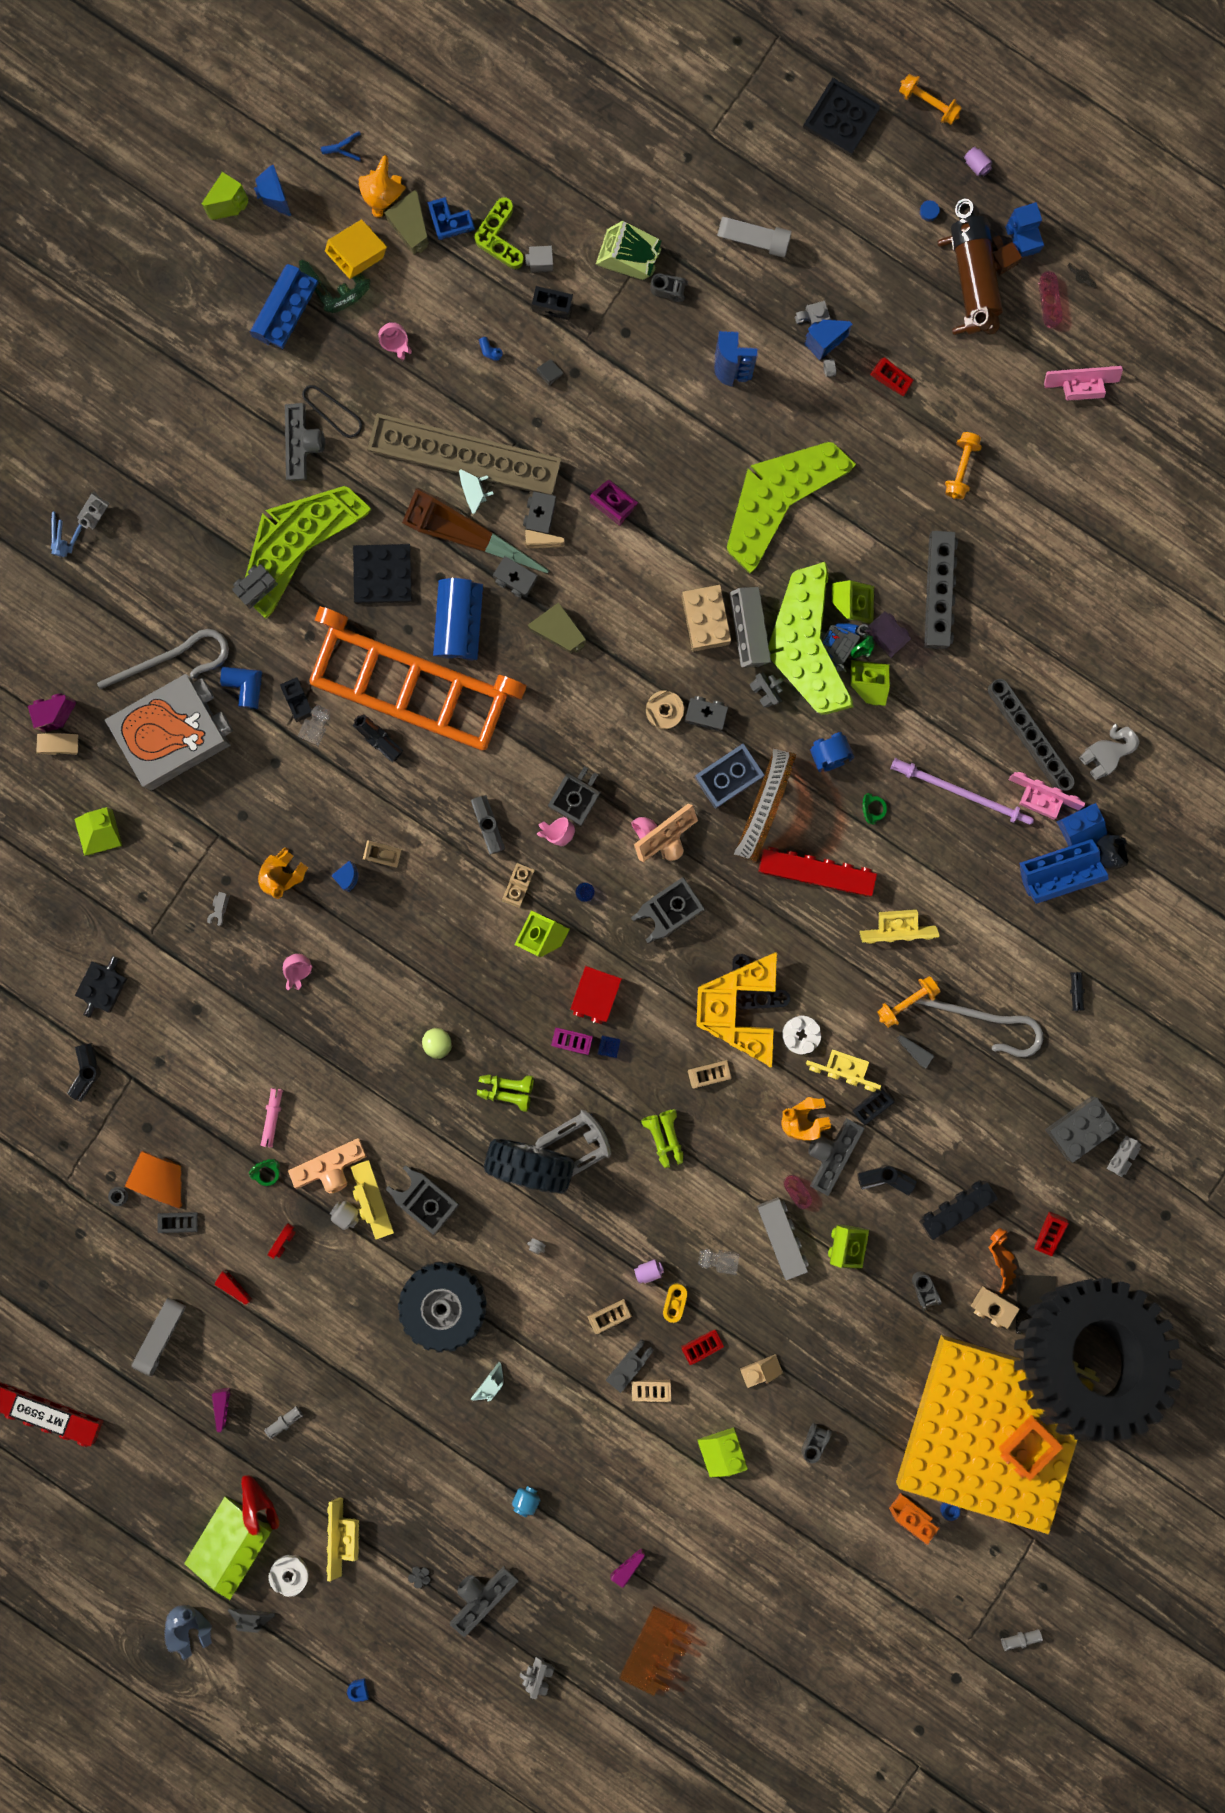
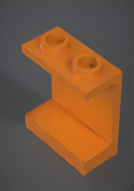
M902 1493L899 1494L889 1508L899 1524L927 1545L939 1530L936 1525L930 1522L933 1519L932 1516Z

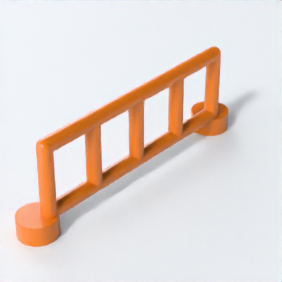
M319 606L314 621L329 627L309 680L310 684L316 688L482 751L488 748L507 696L518 700L523 698L527 685L519 681L498 675L493 686L344 629L348 620L347 616ZM337 638L368 650L354 689L323 678ZM379 654L410 666L396 705L364 694ZM421 670L452 682L438 721L406 710ZM463 686L494 698L480 737L448 726Z

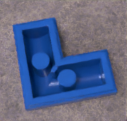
M446 197L428 202L438 240L475 230L470 210L451 215Z
M222 667L221 686L240 688L238 707L258 709L262 671Z

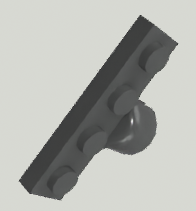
M304 403L285 404L286 480L289 482L307 480V455L309 453L322 452L325 449L324 433L320 429H306V405Z
M846 1118L833 1141L821 1135L819 1139L812 1140L808 1153L810 1156L821 1161V1166L810 1185L812 1188L829 1196L864 1127Z
M505 1566L486 1584L481 1583L473 1575L465 1577L459 1584L457 1592L467 1604L450 1621V1626L465 1637L518 1582V1578Z

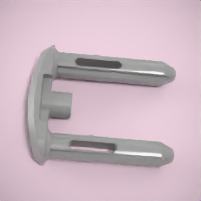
M581 1110L579 1115L541 1136L535 1143L537 1147L546 1148L576 1129L588 1124L591 1130L583 1134L588 1144H591L598 1140L600 1147L574 1162L572 1176L607 1157L609 1159L611 1156L610 1144L603 1128L592 1114L586 1110ZM574 1122L576 1123V1125L572 1128L566 1130L561 1134L559 1133L560 1130L567 1127L568 1125ZM596 1156L595 1159L591 1160L581 1167L578 1166V1164L584 1162L590 1157Z

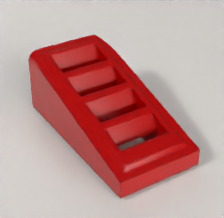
M885 357L879 360L870 374L901 396L905 395L914 381ZM883 367L886 368L883 373L880 372ZM889 371H891L892 374L889 378H887V374L889 373ZM897 375L898 379L896 380V382H892ZM902 380H904L905 383H904L903 386L900 388V387H899V384L901 383Z
M1049 1211L1034 1249L1052 1257L1069 1224L1067 1219ZM1050 1228H1051V1229H1054V1230H1056L1057 1232L1054 1233V1232H1052V1231H1049V1229H1050ZM1046 1235H1047V1236H1050V1237L1054 1238V1240H1050V1239L1045 1238V1237H1046ZM1045 1242L1051 1245V1247H1046L1042 1243Z
M226 1269L221 1272L214 1283L215 1286L247 1305L252 1300L250 1295Z
M716 1329L682 1345L681 1349L691 1366L723 1348L724 1345ZM711 1336H713L717 1344L714 1347L709 1339ZM706 1340L710 1349L706 1350L702 1341ZM697 1344L700 1345V1347H701V1349H702V1351H703V1352L700 1353V1354H699V1352H698V1350H697V1348H696V1346H695V1345H697ZM690 1348L693 1349L696 1356L692 1357L689 1351Z

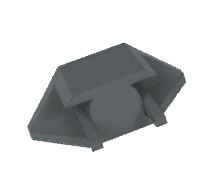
M228 1609L230 1615L237 1622L235 1628L238 1631L258 1633L262 1626L275 1616V1613Z

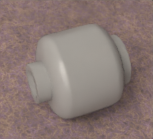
M348 1201L338 1202L330 1212V1215H332L331 1221L342 1230H346L349 1227L354 1228L359 1221V1218H357L359 1211Z

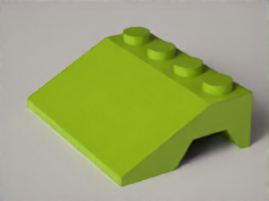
M225 1496L184 1564L213 1590L230 1600L273 1529L269 1523H263L258 1520L260 1533L258 1535H251L243 1522V1506Z

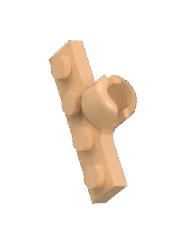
M691 804L685 805L635 843L634 846L639 860L645 862L659 850L663 859L668 861L679 859L684 852L680 835L698 821L694 806Z
M357 1138L292 1168L288 1172L296 1189L321 1179L325 1191L335 1193L347 1186L343 1169L367 1156L360 1139Z

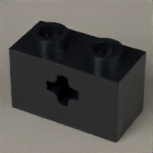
M536 286L532 300V312L569 320L573 307V294Z

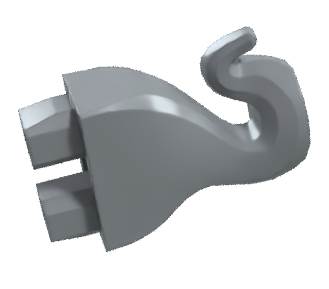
M1115 723L1110 730V737L1114 740L1123 738L1126 742L1125 744L1101 740L1086 748L1085 752L1079 757L1085 766L1092 761L1097 767L1090 771L1095 780L1111 774L1117 768L1121 757L1131 754L1137 749L1140 741L1132 729L1124 727L1116 732L1118 725Z

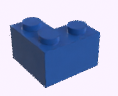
M1037 202L1014 209L1006 224L1007 233L1011 235L1012 241L1022 258L1039 253L1044 246L1038 228L1042 218Z

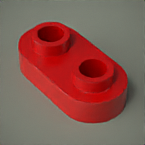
M290 1223L286 1224L267 1256L272 1259L281 1257L286 1249L283 1245L286 1241L290 1242L296 1233L293 1230L295 1226Z

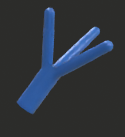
M357 131L338 144L321 147L322 155L339 152L352 159L361 161L360 157L341 149V147L359 136L361 132Z

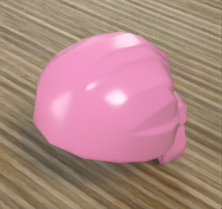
M395 322L387 323L380 329L378 333L379 342L385 350L397 352V357L401 360H404L405 352L408 354L412 353L408 345L407 333L402 325Z
M562 817L550 825L545 822L540 823L539 827L543 831H539L537 835L547 839L554 845L565 846L572 840L575 828L571 821Z
M639 817L631 822L633 829L640 839L658 827L653 820L646 817Z
M293 954L284 960L283 973L287 979V990H290L293 985L295 989L299 990L302 986L300 980L310 974L312 965L309 958L305 955Z

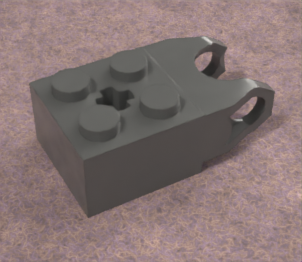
M682 877L644 903L638 913L632 916L631 919L634 922L645 917H651L654 920L655 929L645 939L649 944L656 939L667 937L706 910L685 878ZM676 900L683 901L681 909L674 908Z
M405 1165L403 1169L411 1179L410 1188L405 1192H399L388 1186L386 1190L393 1196L398 1206L431 1234L436 1235L460 1204L424 1174L415 1172ZM435 1203L436 1211L429 1212L428 1204Z

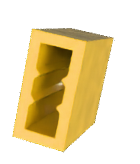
M361 219L328 239L325 252L345 275L351 279L383 259L387 247L376 236L371 227Z

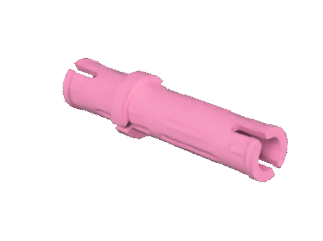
M271 1088L269 1104L266 1105L267 1115L261 1146L266 1147L267 1139H269L267 1146L273 1147L278 1113L281 1112L282 1089H278L277 1096L275 1097L276 1088Z

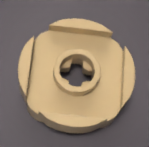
M656 692L650 697L646 705V716L649 722L658 729H671L678 725L683 717V702L677 694L672 692ZM662 705H664L665 707L669 706L670 710L668 711V715L660 713V711L662 710Z

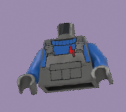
M855 624L831 625L827 633L821 630L822 643L838 673L840 671L846 672L843 664L859 640L860 636L858 635L860 634L863 638L868 637L864 631L871 630V628L866 624L860 626Z

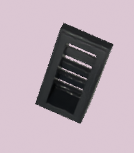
M881 1085V1091L876 1089V1092L870 1094L852 1110L864 1125L895 1102V1098L884 1085ZM881 1093L887 1099L886 1102L879 1096ZM874 1099H876L881 1104L880 1107L876 1105V1103L873 1101ZM868 1103L874 1108V1112L869 1109ZM862 1108L869 1114L868 1117L862 1113Z

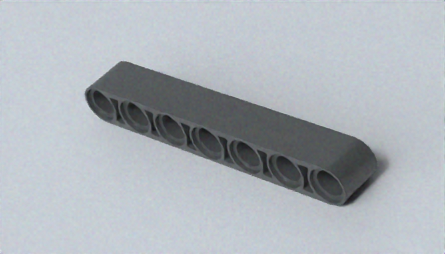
M1003 679L993 681L988 687L990 697L1054 788L1061 789L1063 792L1070 790L1074 786L1073 776L1011 687ZM995 684L1002 687V693H997L994 690ZM1006 700H1010L1013 703L1012 709H1008L1005 706ZM1016 716L1023 717V725L1016 722ZM1028 731L1034 733V740H1029L1027 738ZM1039 747H1043L1045 749V756L1039 755ZM1050 762L1056 765L1057 769L1055 772L1049 769ZM1061 778L1067 780L1068 785L1066 788L1060 785Z

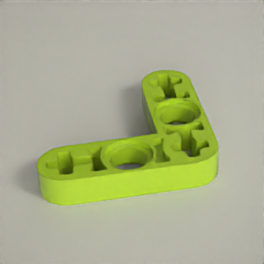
M500 198L477 230L475 242L479 248L508 267L518 269L524 263L522 252L497 236L513 212L511 200ZM507 204L508 210L504 209L500 216L501 205L505 206ZM497 219L499 225L495 228L490 227L489 221ZM487 229L489 231L487 234V241L483 240L482 242H480V236L484 237L487 233ZM501 244L505 249L502 253H496L494 247ZM510 256L514 258L518 256L519 262L514 261V263H512V258Z

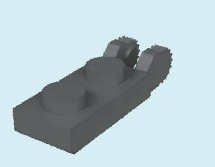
M642 1339L632 1350L628 1351L606 1378V1381L620 1393L654 1351L653 1348L649 1347L640 1358L636 1353L644 1345Z

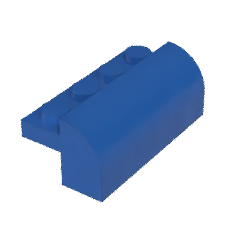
M286 264L250 330L251 336L267 345L272 343L283 349L319 283L318 280L301 272L299 268Z
M719 331L714 362L715 374L719 381L727 386H733L734 379H737L739 382L752 380L758 348H738L739 332Z
M461 578L439 580L433 656L447 659H478L483 584Z
M1093 839L1020 863V872L1028 896L1032 897L1035 904L1109 880L1108 873L1100 861V851Z

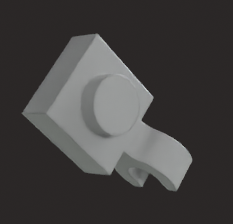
M825 301L807 305L806 311L797 312V316H795L796 324L810 321V325L822 320H830Z
M219 892L218 895H215L213 900L215 912L208 916V923H212V919L217 917V925L221 926L223 924V915L226 912L229 894Z

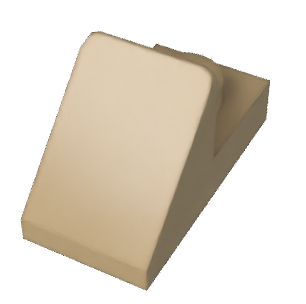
M367 840L363 859L397 868L402 849Z
M776 1354L740 1368L747 1388L764 1381L769 1383L783 1373Z

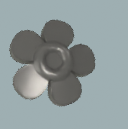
M418 1566L413 1567V1574L408 1576V1581L414 1583V1587L418 1589L422 1587V1582L426 1585L429 1584L428 1568L423 1567L420 1571Z

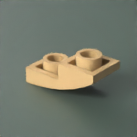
M37 734L36 753L77 755L78 734Z
M516 864L502 898L503 902L520 908L534 869Z

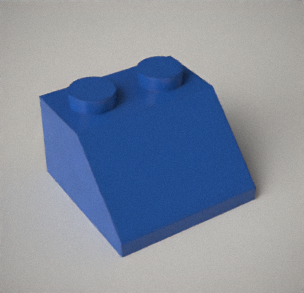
M838 320L815 322L808 329L809 332L806 335L805 345L820 361L848 337L853 324L850 321Z
M1096 803L1056 821L1068 846L1093 839L1096 844L1101 837L1107 835L1105 820Z

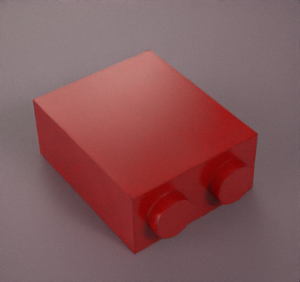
M585 966L570 1010L574 1011L573 1015L584 1018V1015L592 1017L591 1021L602 1024L603 1021L607 1022L622 978Z

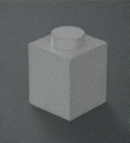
M552 246L529 247V254H526V266H530L531 272L553 271Z

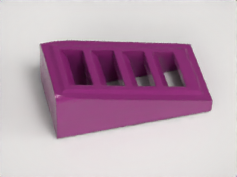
M555 1027L551 1046L589 1055L593 1036ZM560 1033H564L562 1043L558 1044ZM567 1034L571 1035L569 1046L565 1045ZM575 1036L579 1037L576 1048L572 1047ZM582 1038L586 1039L584 1050L580 1049Z
M230 1388L216 1389L212 1393L217 1432H222L226 1425Z
M642 1548L611 1573L610 1579L620 1587H625L644 1559L645 1551Z

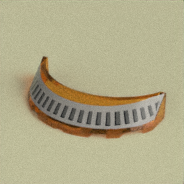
M773 749L751 813L734 852L735 856L754 863L757 861L787 786L797 754Z

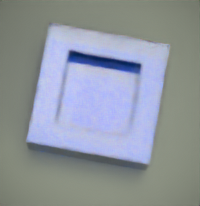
M602 1035L598 1054L617 1058L621 1039Z

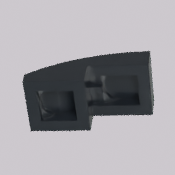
M297 677L280 684L296 722L314 715Z

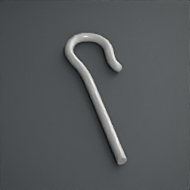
M200 630L180 646L97 682L99 689H103L174 658L192 647L203 637L209 636L217 639L221 646L220 656L213 662L197 666L193 669L190 677L194 679L203 672L217 669L225 662L229 652L228 643L223 634L216 630Z
M925 997L915 1002L994 1023H1024L1034 1029L1036 1038L1030 1048L1019 1050L1007 1044H994L992 1046L994 1052L1003 1051L1016 1057L1026 1058L1034 1055L1043 1043L1041 1026L1036 1020L1028 1016H998L937 1000L932 1001Z

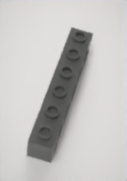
M932 531L929 535L924 648L947 649L950 644H953L954 634L951 632V625L954 624L952 606L955 605V595H952L953 587L956 586V576H953V570L957 566V557H954V549L957 550L958 538H955V532ZM939 549H945L948 555L945 557L941 556ZM938 568H945L947 575H940ZM937 587H944L946 594L938 593ZM942 605L945 608V613H939L936 610V606ZM935 625H943L944 632H938Z

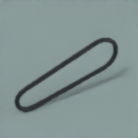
M309 385L304 388L303 399L345 437L352 438L361 432L362 422L356 414L317 386ZM309 388H315L354 416L359 422L358 431L352 435L345 434L306 398L305 392Z

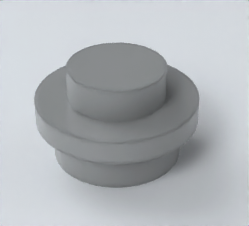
M533 1238L531 1242L527 1243L530 1247L529 1251L537 1255L540 1252H545L544 1248L546 1245Z

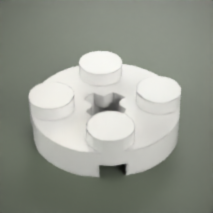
M807 1016L792 1018L786 1022L782 1031L784 1044L790 1051L797 1054L812 1052L817 1048L821 1040L819 1025ZM803 1029L807 1037L801 1041L798 1040L799 1036L796 1033L801 1032Z
M297 1555L280 1557L272 1565L269 1573V1582L272 1589L287 1597L299 1594L308 1582V1567ZM286 1571L294 1574L292 1580L284 1578Z

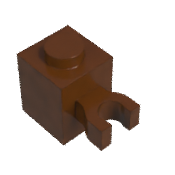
M999 235L992 239L991 245L995 251L993 253L995 269L998 275H1001L1017 266L1022 257L1013 242L1004 246Z

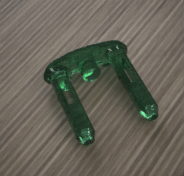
M303 259L299 261L300 271L318 280L319 286L326 294L323 296L317 287L314 290L325 305L324 311L336 313L346 309L357 302L369 290L370 279L365 278L362 273H359L352 278L356 284L354 285L355 287L350 290L346 283L341 284L337 288L341 297L333 299L309 262Z

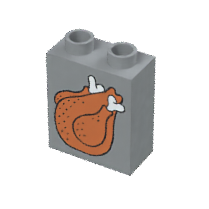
M184 674L105 719L142 787L153 790L231 746L226 735L233 732V729L222 711L215 715L212 713L207 702L214 699V695L203 678L195 682L190 676Z

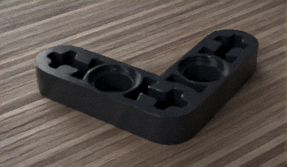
M745 954L734 956L732 959V971L740 968L735 963L739 960V957L746 960V964H743V966L750 964L748 956ZM737 990L736 1006L740 1009L784 1007L790 1002V995L785 990H775V992ZM770 993H773V997H778L780 993H783V996L787 998L783 1001V1004H780V1001H773L774 1005H770ZM750 994H754L753 1001L755 1006H751L752 1002H746L745 1006L738 1003L741 995H744L745 998H751ZM765 994L768 1001L765 1005L758 1004V995Z

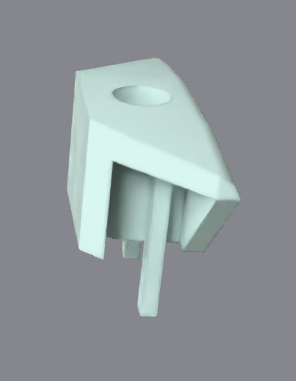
M459 470L461 485L472 514H475L480 503L487 501V496L493 495V491L485 494L481 481L489 479L488 475L477 478L463 470Z
M501 1362L497 1363L471 1397L472 1401L482 1399L491 1401L503 1386Z

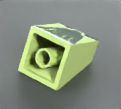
M621 221L607 229L596 265L643 280L652 276L655 271L654 263L660 255L662 240Z

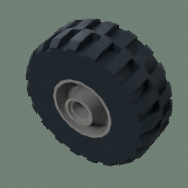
M493 1139L490 1142L484 1163L485 1173L497 1179L530 1189L559 1194L565 1193L568 1190L574 1169V1162L570 1157L545 1148L505 1139Z
M440 1261L423 1266L409 1278L400 1294L398 1310L400 1314L399 1321L404 1326L403 1330L406 1335L412 1338V1342L416 1345L419 1343L424 1346L423 1349L428 1351L433 1349L436 1352L443 1353L445 1350L451 1352L455 1351L458 1347H464L478 1334L486 1315L487 1301L482 1284L478 1282V1278L474 1273L471 1274L467 1271L466 1267H460L453 1262L443 1263ZM438 1304H444L447 1309H440Z

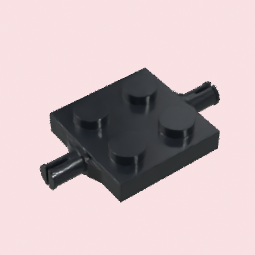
M112 956L108 966L100 965L95 961L91 962L75 994L76 997L88 1004L83 1014L84 1016L91 1018L95 1008L111 1013L128 979L115 970L120 960L119 958Z

